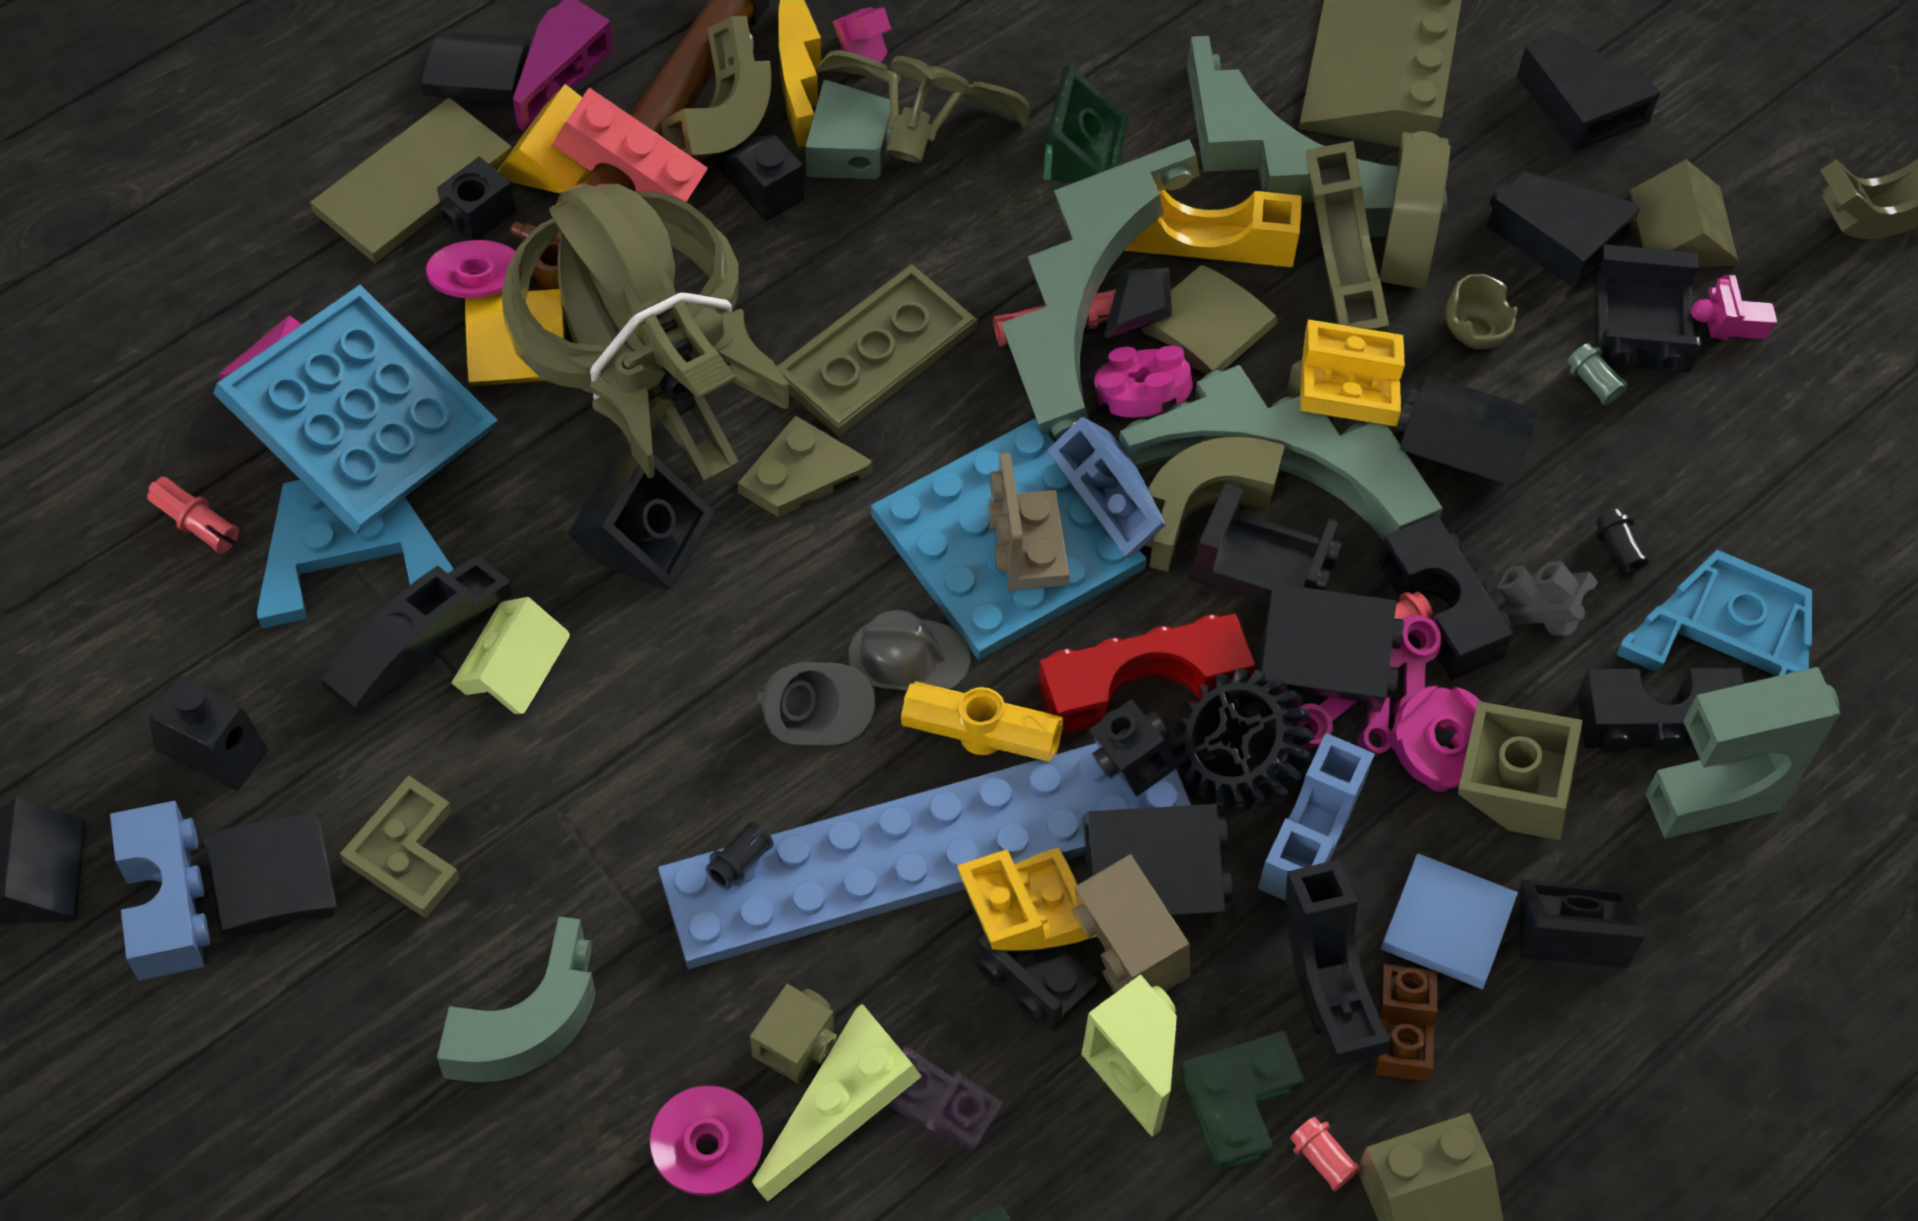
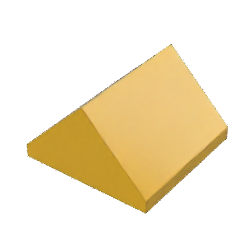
M564 84L540 110L497 171L512 183L556 193H562L584 183L591 171L552 146L582 97Z

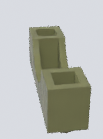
M1349 141L1306 150V166L1336 322L1339 325L1389 333V322L1381 281L1370 241L1354 142Z

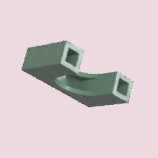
M1819 667L1696 695L1683 722L1700 760L1657 770L1645 793L1664 839L1779 812L1840 715L1838 696L1834 688L1826 684Z

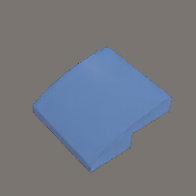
M1417 853L1381 950L1483 990L1518 892Z

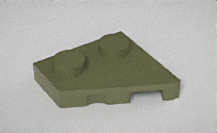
M795 416L738 482V493L775 516L780 517L800 508L801 504L805 501L818 500L833 493L834 485L856 475L860 480L868 477L872 473V460Z

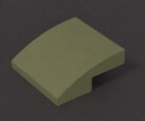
M1201 265L1171 290L1172 316L1143 327L1141 330L1142 333L1168 345L1181 347L1184 351V358L1191 368L1204 374H1209L1216 370L1223 371L1278 322L1276 315L1244 288L1220 273Z

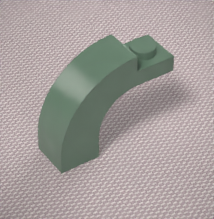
M558 917L546 974L539 987L521 1003L497 1011H482L449 1006L437 1055L444 1079L468 1082H495L511 1079L533 1071L549 1062L572 1042L587 1020L596 995L592 973L587 972L591 957V940L584 939L580 919Z

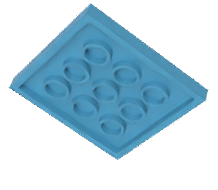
M358 285L219 381L213 393L355 534L494 429L498 421L361 285Z
M1036 418L871 505L872 518L954 629L963 637L978 661L1143 571L1146 566L1147 559L1140 550L1131 558L1126 557L1048 453L1047 449L1055 442L1048 433L1042 435ZM1010 452L1016 493L1056 490L1069 569L1068 586L1008 591L1006 572H997L994 542H998L996 529L990 528L988 499H992L990 472L998 471L999 453Z

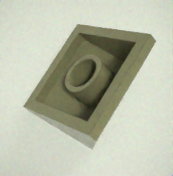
M1687 159L1630 189L1628 194L1629 201L1641 207L1635 223L1640 248L1698 253L1699 267L1736 266L1738 258L1720 186Z

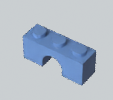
M1325 733L1307 771L1289 819L1285 818L1265 861L1258 886L1259 890L1286 901L1287 871L1330 861L1365 784L1375 753Z
M176 801L111 813L115 862L127 884L146 880L162 883L157 895L149 902L141 906L121 910L126 959L138 981L204 967L202 947L209 946L211 941L206 916L204 913H197L196 898L204 897V886L199 866H191L190 851L198 849V839L193 819L183 818Z

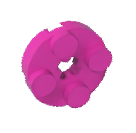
M1173 345L1160 349L1138 351L1128 346L1114 349L1108 354L1109 362L1098 370L1094 378L1098 403L1101 406L1103 402L1107 403L1110 413L1122 417H1146L1163 412L1162 403L1176 397L1178 405L1190 395L1193 388L1189 363L1184 358V351L1181 347Z
M1430 686L1417 692L1401 706L1395 717L1394 727L1389 732V743L1396 752L1402 766L1412 777L1427 785L1432 791L1445 792L1449 789L1459 788L1477 702L1480 700L1472 693L1457 687L1450 690L1437 688L1438 686ZM1435 727L1440 731L1446 728L1452 731L1454 735L1451 737L1450 742L1454 749H1449L1446 746L1442 747L1436 741Z

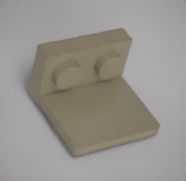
M1010 452L999 453L998 471L990 472L992 499H988L989 524L991 529H996L998 542H994L997 572H1006L1008 591L1068 586L1069 569L1056 490L1016 493Z

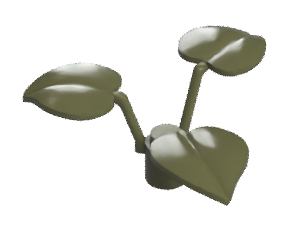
M834 50L825 56L817 68V73H851L889 84L890 119L887 128L891 129L892 132L886 152L893 157L908 162L921 163L927 141L934 142L937 130L961 96L1010 115L1023 128L1026 126L1030 115L1028 101L1015 91L983 82L969 84L965 78L950 70L937 66L929 67L926 63L910 57H894L891 63V68L894 71L892 72L887 70L885 64L848 51ZM900 76L921 81L914 107L903 108L902 115L898 114V84L901 80ZM929 84L954 92L931 125L928 123L930 115L922 111Z

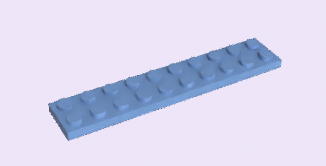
M1095 743L1056 754L1051 762L1038 759L770 835L774 846L769 851H766L744 874L745 881L740 886L733 885L728 890L717 885L706 871V866L710 863L709 856L714 851L659 866L658 870L687 969L689 970L965 890L957 865L1006 849L1014 864L1060 847L1065 860L1085 855L1083 816L1088 811L1188 806L1191 804L1176 769L1136 797L1118 774L1112 779L1105 774L1092 755L1093 752L1099 749Z

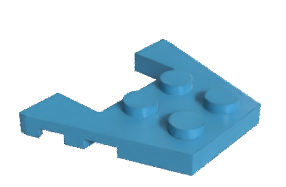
M301 480L283 483L257 616L262 629L307 619L299 576L309 572L398 553L404 554L410 585L437 565L447 573L454 569L405 497L355 534Z
M1716 550L1677 587L1676 592L1664 604L1657 606L1646 617L1642 625L1623 639L1616 655L1659 674L1676 635L1681 634L1775 676L1809 669V649L1812 645V590Z

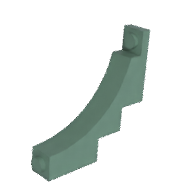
M1209 36L1191 37L1187 71L1203 171L1258 169L1262 192L1302 196L1301 203H1314L1306 166V150L1325 146L1297 132L1278 118L1249 87L1239 69L1221 70L1219 54H1212ZM1357 159L1370 237L1386 236L1397 166H1388ZM1446 189L1441 214H1445L1447 209Z
M1190 139L1054 190L1071 240L1028 256L1045 307L1001 323L1042 435L1048 433L1052 439L1058 440L1081 417L1089 420L1080 380V353L1083 332L1090 307L1108 271L1126 247L1144 229L1164 215L1159 191L1164 189H1180L1190 183L1193 178L1200 176L1196 154Z

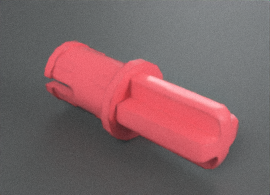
M160 477L156 482L150 484L147 495L148 500L173 518L179 530L182 532H192L210 545L218 554L228 551L233 546L219 536L218 532L236 541L239 536V528L211 510L209 502L204 497L198 496L195 498L168 477Z

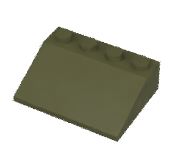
M1324 0L1299 129L1395 147L1400 146L1402 132L1415 133L1427 131L1438 135L1443 116L1462 0Z

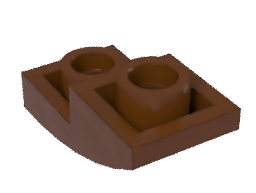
M1383 964L1378 1015L1388 1035L1390 1045L1388 1054L1375 1057V1075L1430 1082L1434 1069L1437 971Z

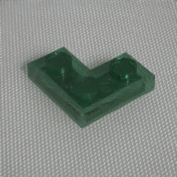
M1285 1031L1182 1061L1180 1072L1218 1170L1271 1154L1273 1145L1256 1102L1302 1088L1304 1083L1303 1075Z

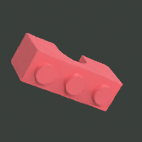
M588 88L552 146L591 172L599 163L610 164L619 168L631 178L635 185V191L663 193L687 202L708 169L591 88Z

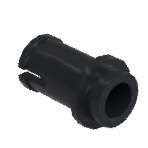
M1616 509L1603 514L1597 519L1596 525L1598 529L1596 530V536L1599 540L1605 541L1618 566L1620 575L1634 574L1649 564V559L1643 552L1632 529L1634 525L1632 516L1625 515L1622 509Z
M750 821L722 851L715 850L709 856L710 863L706 866V871L717 885L727 890L733 885L740 886L745 881L744 874L766 851H769L774 846L773 839L766 830L751 844L757 838L755 834L762 826Z

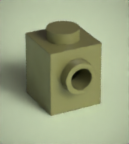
M786 984L750 1035L752 1057L798 1084L813 1061L822 1063L835 1044L837 1034L833 1033L834 1017L829 1003L821 995L810 989H803L801 992Z

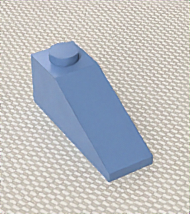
M1081 417L1047 449L1048 453L1126 557L1131 558L1166 526L1136 465L1110 431Z

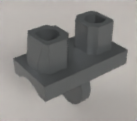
M1562 561L1548 562L1545 566L1541 567L1535 578L1530 575L1523 565L1509 567L1497 585V589L1507 600L1503 610L1508 615L1512 625L1544 623L1547 631L1552 635L1567 636L1576 630L1579 620L1584 618L1585 610L1581 606L1582 599L1589 590L1595 588L1598 581L1591 572L1571 573Z

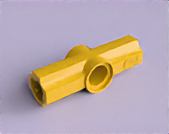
M915 681L914 684H910L901 713L902 726L961 740L963 747L976 755H988L997 750H1003L1051 762L1058 751L1063 730V717L1004 703L1002 696L997 691L983 687L970 689L966 693Z

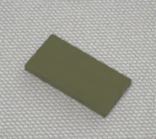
M448 97L310 202L312 212L376 264L439 215V209H441L437 191L439 185L479 156L497 170L512 151V146Z
M911 264L784 360L777 368L780 369V373H783V377L789 382V394L839 438L977 330V319Z

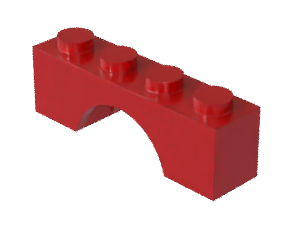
M1236 613L1222 617L1207 615L1199 618L1192 624L1170 628L1161 626L1148 631L1142 636L1125 640L1110 638L1100 642L1095 647L1078 651L1064 649L1054 652L1047 658L1040 659L1037 685L1047 713L1063 717L1061 735L1092 728L1099 723L1106 715L1107 706L1113 695L1121 687L1134 680L1146 677H1161L1174 680L1187 687L1201 700L1203 696L1200 693L1199 685L1206 684L1215 689L1217 674H1225L1232 680L1236 668L1244 669L1252 676L1255 663Z

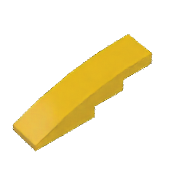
M780 0V79L786 113L797 147L799 148L806 146L814 117L812 107L817 106L818 75L815 69L818 68L821 62V37L805 0Z

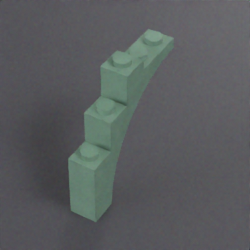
M1240 365L1225 371H1213L1198 381L1194 402H1181L1164 414L1149 420H1136L1120 431L1119 444L1136 465L1137 469L1169 461L1181 451L1195 444L1216 438L1251 437L1283 444L1285 448L1280 470L1309 480L1341 499L1368 522L1383 541L1387 534L1438 515L1440 518L1443 509L1405 451L1400 450L1401 445L1387 425L1377 423L1365 425L1359 423L1349 427L1342 435H1339L1327 415L1300 411V396L1282 398L1273 404L1272 407L1267 408Z

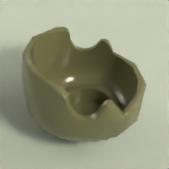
M1468 274L1456 283L1445 306V321L1451 333L1463 345L1476 350L1493 349L1511 338L1514 332L1515 317L1517 316L1518 309L1517 307L1511 308L1506 300L1507 287L1503 282L1485 274Z

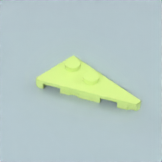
M863 1004L855 1009L752 1180L754 1186L767 1201L771 1200L922 1077L911 1061Z

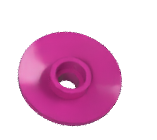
M469 240L454 243L440 249L429 259L426 267L427 278L436 290L450 296L459 298L493 296L502 292L506 269L516 251L507 245L487 240Z
M698 1086L675 1095L657 1114L650 1134L652 1158L662 1177L672 1186L683 1192L701 1196L727 1192L745 1181L758 1164L763 1147L762 1126L754 1108L738 1093L719 1086ZM704 1140H712L718 1144L717 1150L710 1155L701 1154L697 1147Z

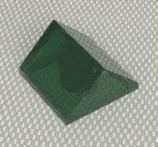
M1071 64L1063 67L1046 138L1043 179L1070 184L1119 165L1129 117Z

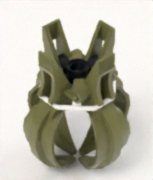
M586 183L576 185L560 193L557 204L549 208L553 218L540 224L519 245L506 269L502 288L503 315L516 354L540 378L545 379L547 382L559 386L581 388L586 392L593 393V409L607 416L620 427L628 440L632 456L641 465V469L644 470L648 478H652L655 475L651 425L658 421L670 432L703 483L739 465V461L710 409L705 395L734 382L771 403L786 409L789 407V382L783 377V373H780V369L777 368L774 361L762 353L749 338L744 326L743 310L738 309L732 312L738 299L739 263L727 238L691 204L663 193L632 191L620 184H599L593 187ZM560 231L558 283L564 316L574 343L544 329L530 313L526 304L530 278L537 262L551 240ZM671 246L691 258L709 276L710 279L699 295L689 293L676 294L674 288L675 262ZM664 317L667 323L660 325L658 319ZM689 411L696 417L709 437L696 445L680 417Z

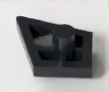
M1169 268L1121 270L1103 335L1105 341L1172 316Z

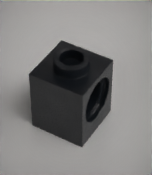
M480 156L437 187L441 206L439 215L442 221L451 231H460L470 240L480 239L516 212L511 182Z

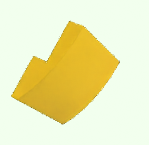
M560 289L528 291L526 304L530 313L544 329L564 339V311ZM502 293L483 298H465L467 366L470 386L546 381L540 378L516 354L504 322Z
M1308 319L1302 358L1300 411L1396 427L1401 414L1400 378L1405 366L1403 335Z
M1060 847L1039 853L1017 864H1014L1006 849L957 865L959 876L992 949L1006 951L1037 950L1090 939L1081 930L1072 913V909L1077 907L1074 889L1077 883Z

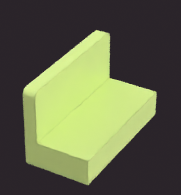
M529 597L500 602L451 683L465 695L489 692L514 714H523L562 651L570 634Z

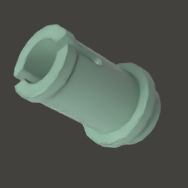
M1589 343L1584 344L1567 360V363L1571 366L1570 374L1573 377L1579 375L1597 395L1603 405H1608L1626 390L1628 384L1622 381L1601 357L1603 352L1600 347L1593 348Z

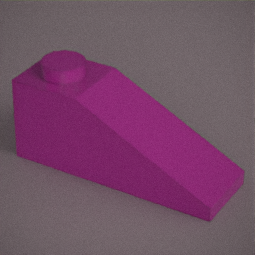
M563 0L559 5L545 13L538 24L513 97L517 127L520 131L525 133L540 110L564 84L573 89L614 51L611 22L609 19L578 0Z

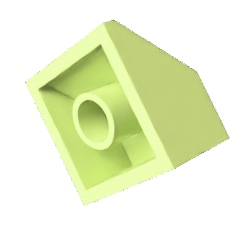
M1140 974L1089 1012L1082 1056L1151 1137L1161 1131L1171 1091L1177 1016L1175 1014V1006L1167 993L1159 986L1151 987Z

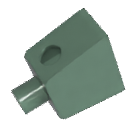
M824 80L805 146L806 176L854 179L879 178L882 175L888 154L886 148L892 132L891 129L887 128L890 119V100Z

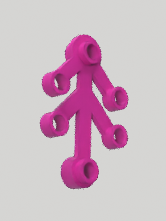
M1409 615L1402 618L1403 634L1400 649H1391L1390 667L1399 668L1404 663V697L1395 703L1393 708L1394 717H1396L1397 712L1408 699L1425 688L1426 663L1433 660L1440 651V630L1435 622L1424 616ZM1408 634L1418 638L1420 649H1416L1411 645L1408 640ZM1329 697L1320 705L1305 704L1301 706L1310 713L1312 719L1308 724L1311 726L1315 738L1303 744L1302 748L1312 749L1319 746L1325 733L1331 735L1333 730L1332 721L1357 701ZM1387 697L1380 713L1371 712L1370 703H1367L1366 728L1359 733L1357 738L1358 747L1375 753L1374 757L1380 756L1391 747L1389 743L1390 729L1388 728L1390 698ZM1369 732L1376 733L1380 737L1381 747H1375L1370 743Z

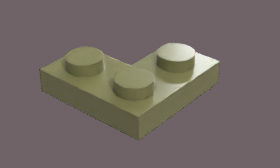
M408 775L340 852L342 862L426 919L460 879L456 868L423 847L452 813L450 802Z

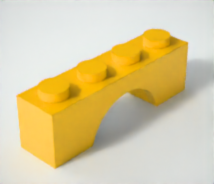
M1164 189L1159 191L1164 215L1144 229L1124 250L1293 267L1300 234L1302 196L1254 191L1248 199L1234 207L1221 210H1202L1181 204L1173 199Z

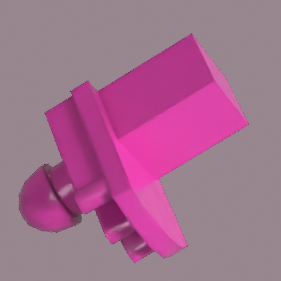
M884 7L860 9L833 21L837 38L843 51L856 53L878 62L883 61L887 54V49L881 33L891 30Z
M1725 275L1721 279H1717L1716 286L1709 288L1710 300H1698L1691 306L1690 313L1693 318L1708 324L1711 338L1727 341L1730 337L1765 339L1777 324L1772 303L1742 301L1735 275Z

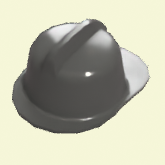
M902 610L885 611L874 617L870 623L864 625L854 635L848 650L850 666L856 667L867 676L872 687L907 691L909 685L914 684L915 681L952 689L966 677L971 664L969 647L958 632L948 625L922 620L911 612Z
M800 662L788 665L771 675L764 686V690L756 693L757 701L762 704L764 720L770 733L781 742L794 745H838L848 743L862 734L871 722L875 709L874 689L867 676L856 667L841 663Z

